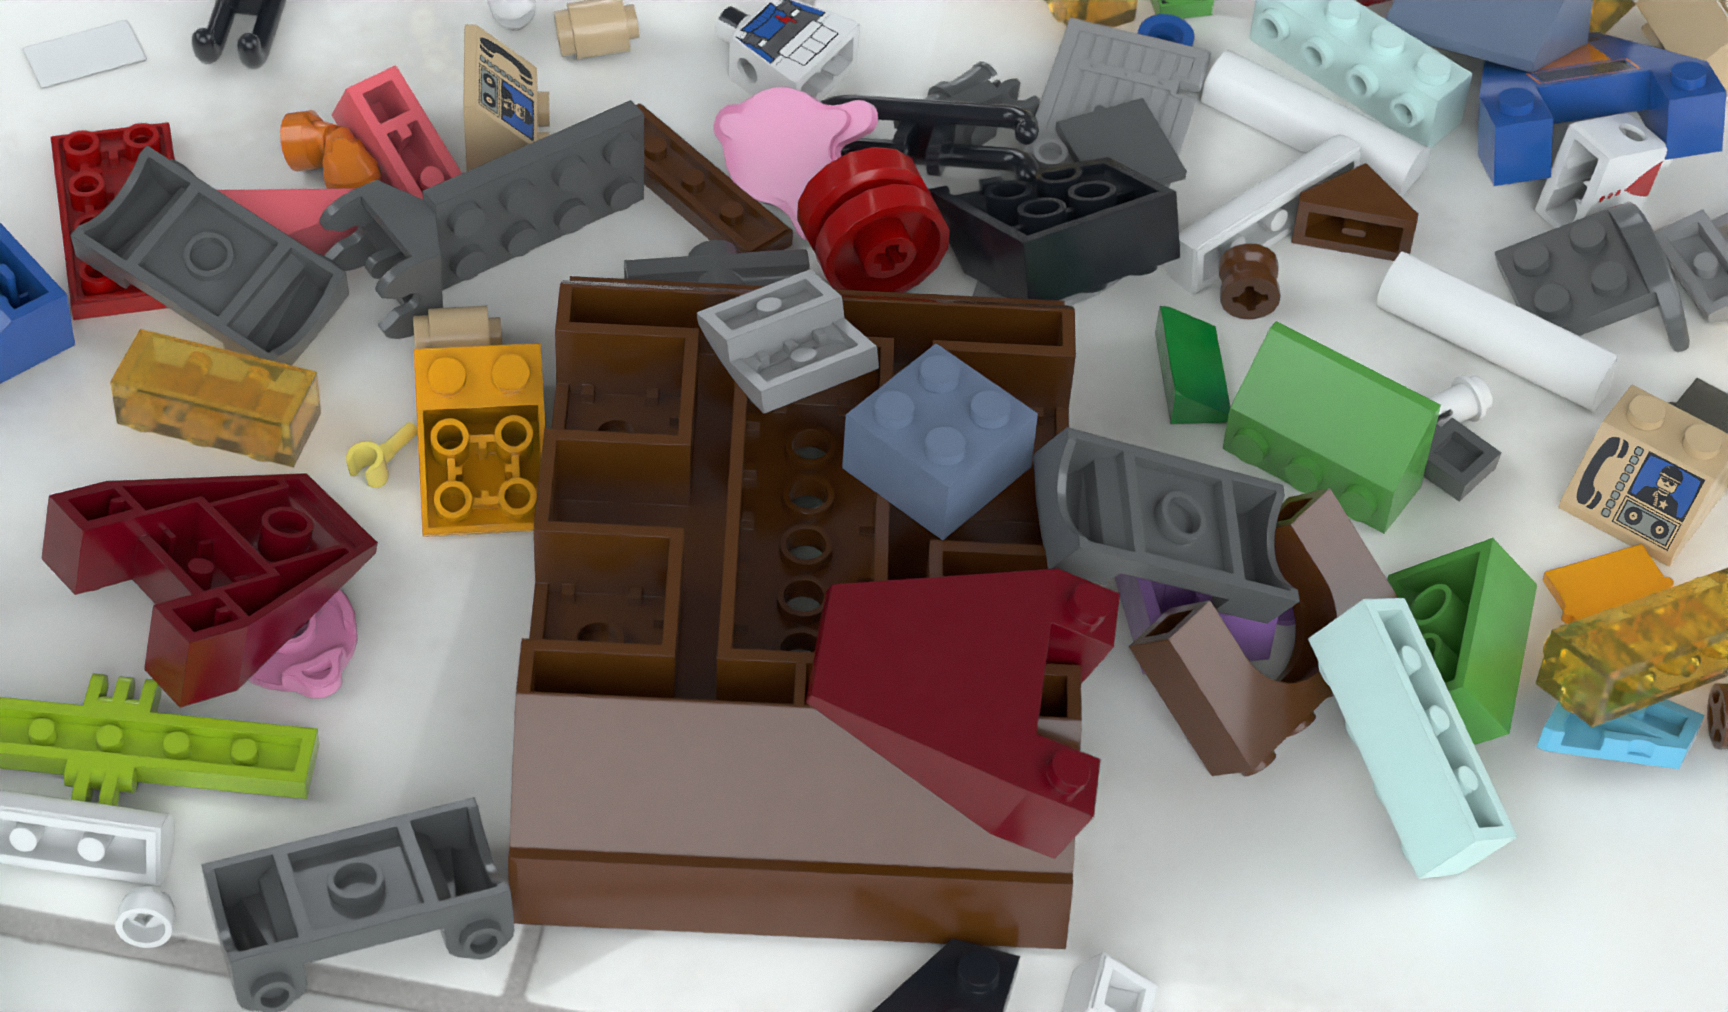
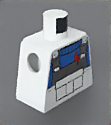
M769 0L752 16L733 6L727 7L717 20L715 35L729 43V76L732 82L751 96L774 87H789L805 92L821 101L857 66L860 23L797 0Z

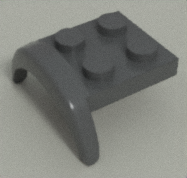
M1632 202L1610 207L1494 252L1497 266L1516 306L1581 336L1658 306L1673 350L1682 352L1689 348L1690 339L1687 322L1670 265L1650 223L1643 212Z

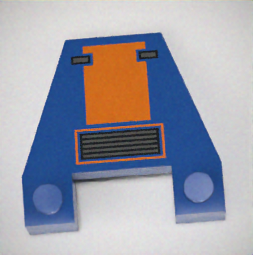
M1590 32L1587 44L1533 73L1484 61L1479 93L1478 157L1493 186L1551 178L1553 124L1636 111L1644 125L1665 142L1667 148L1665 160L1721 152L1723 150L1727 91L1708 61L1599 32Z

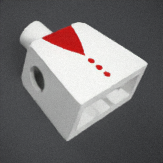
M1627 113L1569 124L1551 168V178H1547L1534 211L1551 226L1558 228L1626 202H1632L1641 209L1645 205L1659 170L1665 169L1671 164L1672 159L1665 160L1667 153L1665 142L1634 116Z

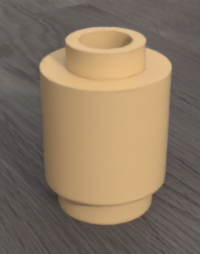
M583 0L567 3V9L554 11L556 33L562 57L576 55V60L627 52L630 51V39L640 38L634 4L623 5V0Z
M487 305L428 309V315L413 316L415 349L502 345L501 318H488Z

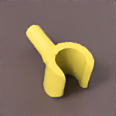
M407 422L384 444L378 445L371 441H362L354 444L346 454V463L350 476L354 477L358 475L362 468L370 466L365 472L368 486L380 488L385 485L389 476L387 463L418 434L417 427L413 423Z

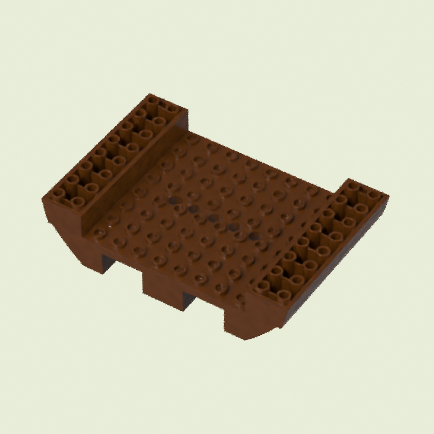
M570 276V280H563L559 288L555 325L556 390L552 428H544L533 528L535 587L529 638L521 639L515 696L510 844L508 855V885L511 890L514 924L947 944L953 938L980 946L1066 950L1073 891L1075 838L1054 859L989 834L807 704L806 698L825 595L832 584L1048 569L1036 504L1033 456L1049 440L1069 427V404L1076 359L1074 307L1065 305V301L834 289L842 296L844 318L877 346L879 369L764 414L743 392L714 352L698 324L697 312L765 286ZM935 344L944 348L1038 413L1031 468L944 540H941L842 468L846 414ZM803 447H815L824 451L825 455L816 459H807L797 455L795 451ZM800 496H813L822 500L823 504L816 508H802L792 501ZM798 546H811L818 549L822 554L813 559H800L792 555L790 551ZM796 597H808L817 601L820 606L810 611H798L791 608L787 602ZM803 649L808 650L810 652H799L792 650ZM1046 663L1037 734L1080 751L1082 729L1081 665Z

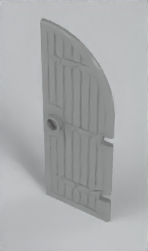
M1070 18L1035 116L1039 123L1038 137L1033 143L1025 145L1023 152L1030 154L1038 162L1039 169L1074 163L1066 145L1055 130L1057 121L1093 112L1097 105L1107 108L1143 98L1179 157L1196 105V99L1191 96L1178 94V90L1200 91L1211 53L1208 50ZM1121 279L1108 283L1107 287L1099 292L1078 293L1060 301H1065V305L1069 306L1082 302L1107 290ZM977 281L972 295L1007 298Z

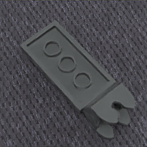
M629 100L423 191V199L379 180L356 188L330 204L320 217L319 223L325 230L343 232L358 226L351 236L338 241L325 256L336 262L343 271H350L365 266V269L373 278L379 279L375 288L379 296L398 301L401 306L394 308L378 324V327L386 337L402 339L414 336L413 316L428 315V309L443 308L442 290L464 280H470L484 271L515 257L523 256L535 248L566 234L574 233L588 224L617 211L625 210L633 204L644 200V113L632 100Z

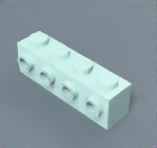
M1256 0L1250 40L1388 128L1432 148L1461 124L1473 73L1355 0Z
M1405 598L1363 599L1308 638L1319 661L1320 674L1330 686L1346 720L1345 725L1348 735L1358 746L1373 779L1374 791L1379 800L1385 805L1401 840L1402 852L1407 861L1413 866L1418 879L1460 874L1517 838Z

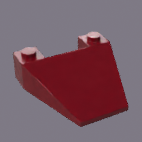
M307 473L115 480L49 495L41 559L74 595L96 591L100 588L133 580L155 603L152 609L144 670L181 708L237 691L376 554L378 542Z
M1061 569L832 584L825 595L806 703L989 834L1055 859L1094 818L1101 759L1037 734L1046 663L1081 665L1082 684L1114 648L1120 593Z

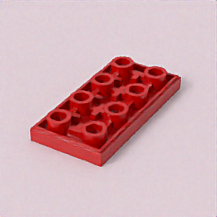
M169 122L157 124L137 123L123 128L98 131L78 130L70 134L50 136L73 320L168 308L133 284H130L125 289L77 258L70 235L78 226L95 218L112 202L127 181L139 154L146 146L151 147L169 160H175Z

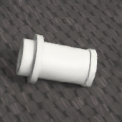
M1461 375L1453 379L1450 388L1429 398L1441 404L1437 425L1440 427L1451 418H1454L1459 423L1466 420L1477 422L1485 417L1486 410L1490 409L1493 403L1487 384L1478 376L1468 377Z

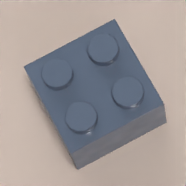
M935 344L846 414L842 468L941 540H944L1031 468L1038 413L944 348Z

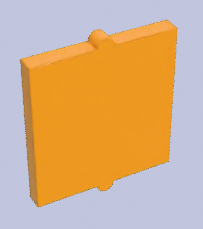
M1642 544L1544 572L1542 580L1563 611L1561 620L1572 625L1592 658L1688 630L1692 627L1694 620L1672 589L1673 579L1663 576Z

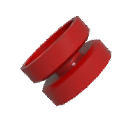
M871 147L845 154L825 165L807 183L798 200L797 221L813 249L827 281L833 289L904 293L919 285L937 269L948 250L950 230L930 195L912 158L896 149Z

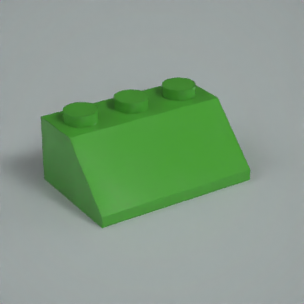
M1275 321L1269 328L1230 407L1223 449L1237 456L1241 461L1254 465L1283 480L1300 492L1309 493L1330 488L1348 517L1385 534L1421 488L1441 404Z
M1494 538L1389 574L1387 580L1398 598H1405L1473 744L1476 745L1510 734L1537 584Z

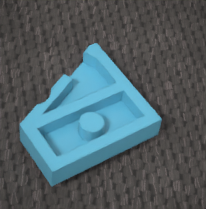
M1581 663L1547 720L1537 748L1548 752L1680 769L1698 734L1705 715Z

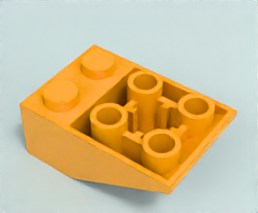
M541 343L414 349L423 537L533 531L545 428Z

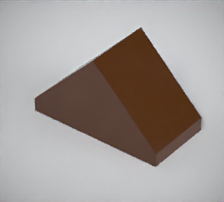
M1365 163L1300 193L1291 243L1395 261L1401 251L1408 254L1411 252L1418 213Z

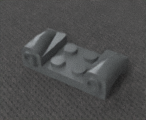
M146 146L139 154L131 174L112 202L95 218L78 226L70 235L77 258L125 289L130 284H133L223 343L225 354L273 385L280 381L349 296L347 274L336 262L325 255L316 254L197 178L182 163L172 159L169 160L149 146Z
M1069 427L1049 440L1047 444L1034 454L1036 504L1048 569H1061L1088 581L1103 585L1122 573L1212 595L1213 606L1217 612L1268 624L1300 602L1298 589L1292 587L1284 579L1275 556L1276 523L1285 497L1283 484Z
M475 797L201 864L208 905L236 1000L241 1008L248 1011L280 1012L299 999L306 991L308 984L305 971L306 963L440 930L445 946L451 955L459 958L480 960L489 958L499 952L513 938L515 932L511 890L508 882L501 878L494 863Z

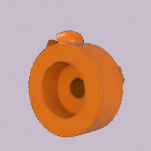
M313 110L287 113L283 117L280 126L281 147L284 158L293 171L300 172L324 167L323 179L327 189H356L381 178L377 161L365 149L361 140L355 138L348 127H340L324 121Z

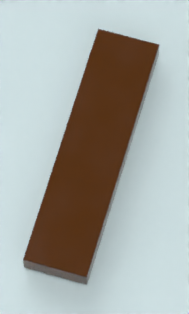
M641 103L636 105L644 113V185L706 238L730 242L739 249L740 253L778 251L792 246L793 230L734 183L730 177Z

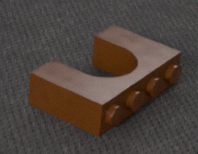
M1330 488L1288 497L1282 503L1278 514L1274 543L1276 561L1284 579L1292 587L1298 589L1300 601L1292 606L1296 626L1293 652L1286 668L1278 678L1273 680L1265 676L1250 663L1210 600L1169 608L1128 646L1211 776L1241 773L1242 776L1247 777L1262 771L1275 760L1277 755L1274 750L1287 737L1293 736L1311 725L1316 719L1314 710L1326 698L1334 696L1330 686L1320 674L1319 661L1308 638L1363 599L1398 598Z

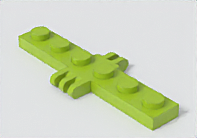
M96 673L91 675L83 705L0 697V769L64 775L65 787H73L71 800L91 802L95 789L101 790L99 804L118 806L121 792L135 793L138 782L307 799L320 745L317 728L157 713L162 688L153 679H145L141 696L138 700L133 699L135 692L134 677L119 676L113 697H108V675Z

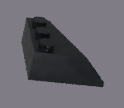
M1109 157L1038 169L1035 174L1036 181L1032 182L1004 181L1001 176L980 179V191L952 195L947 185L928 189L950 230L949 244L963 272L1007 298L1061 300L1078 293L1099 292L1105 289L1110 282L1130 275L1141 276L1156 271L1157 266L1181 258L1176 191Z

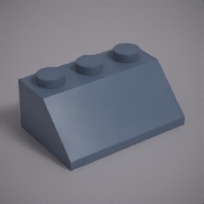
M1394 0L1385 19L1426 45L1533 73L1587 44L1593 0Z

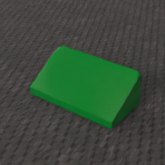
M1159 306L1155 337L1170 424L1227 423L1231 406L1216 326L1174 308Z

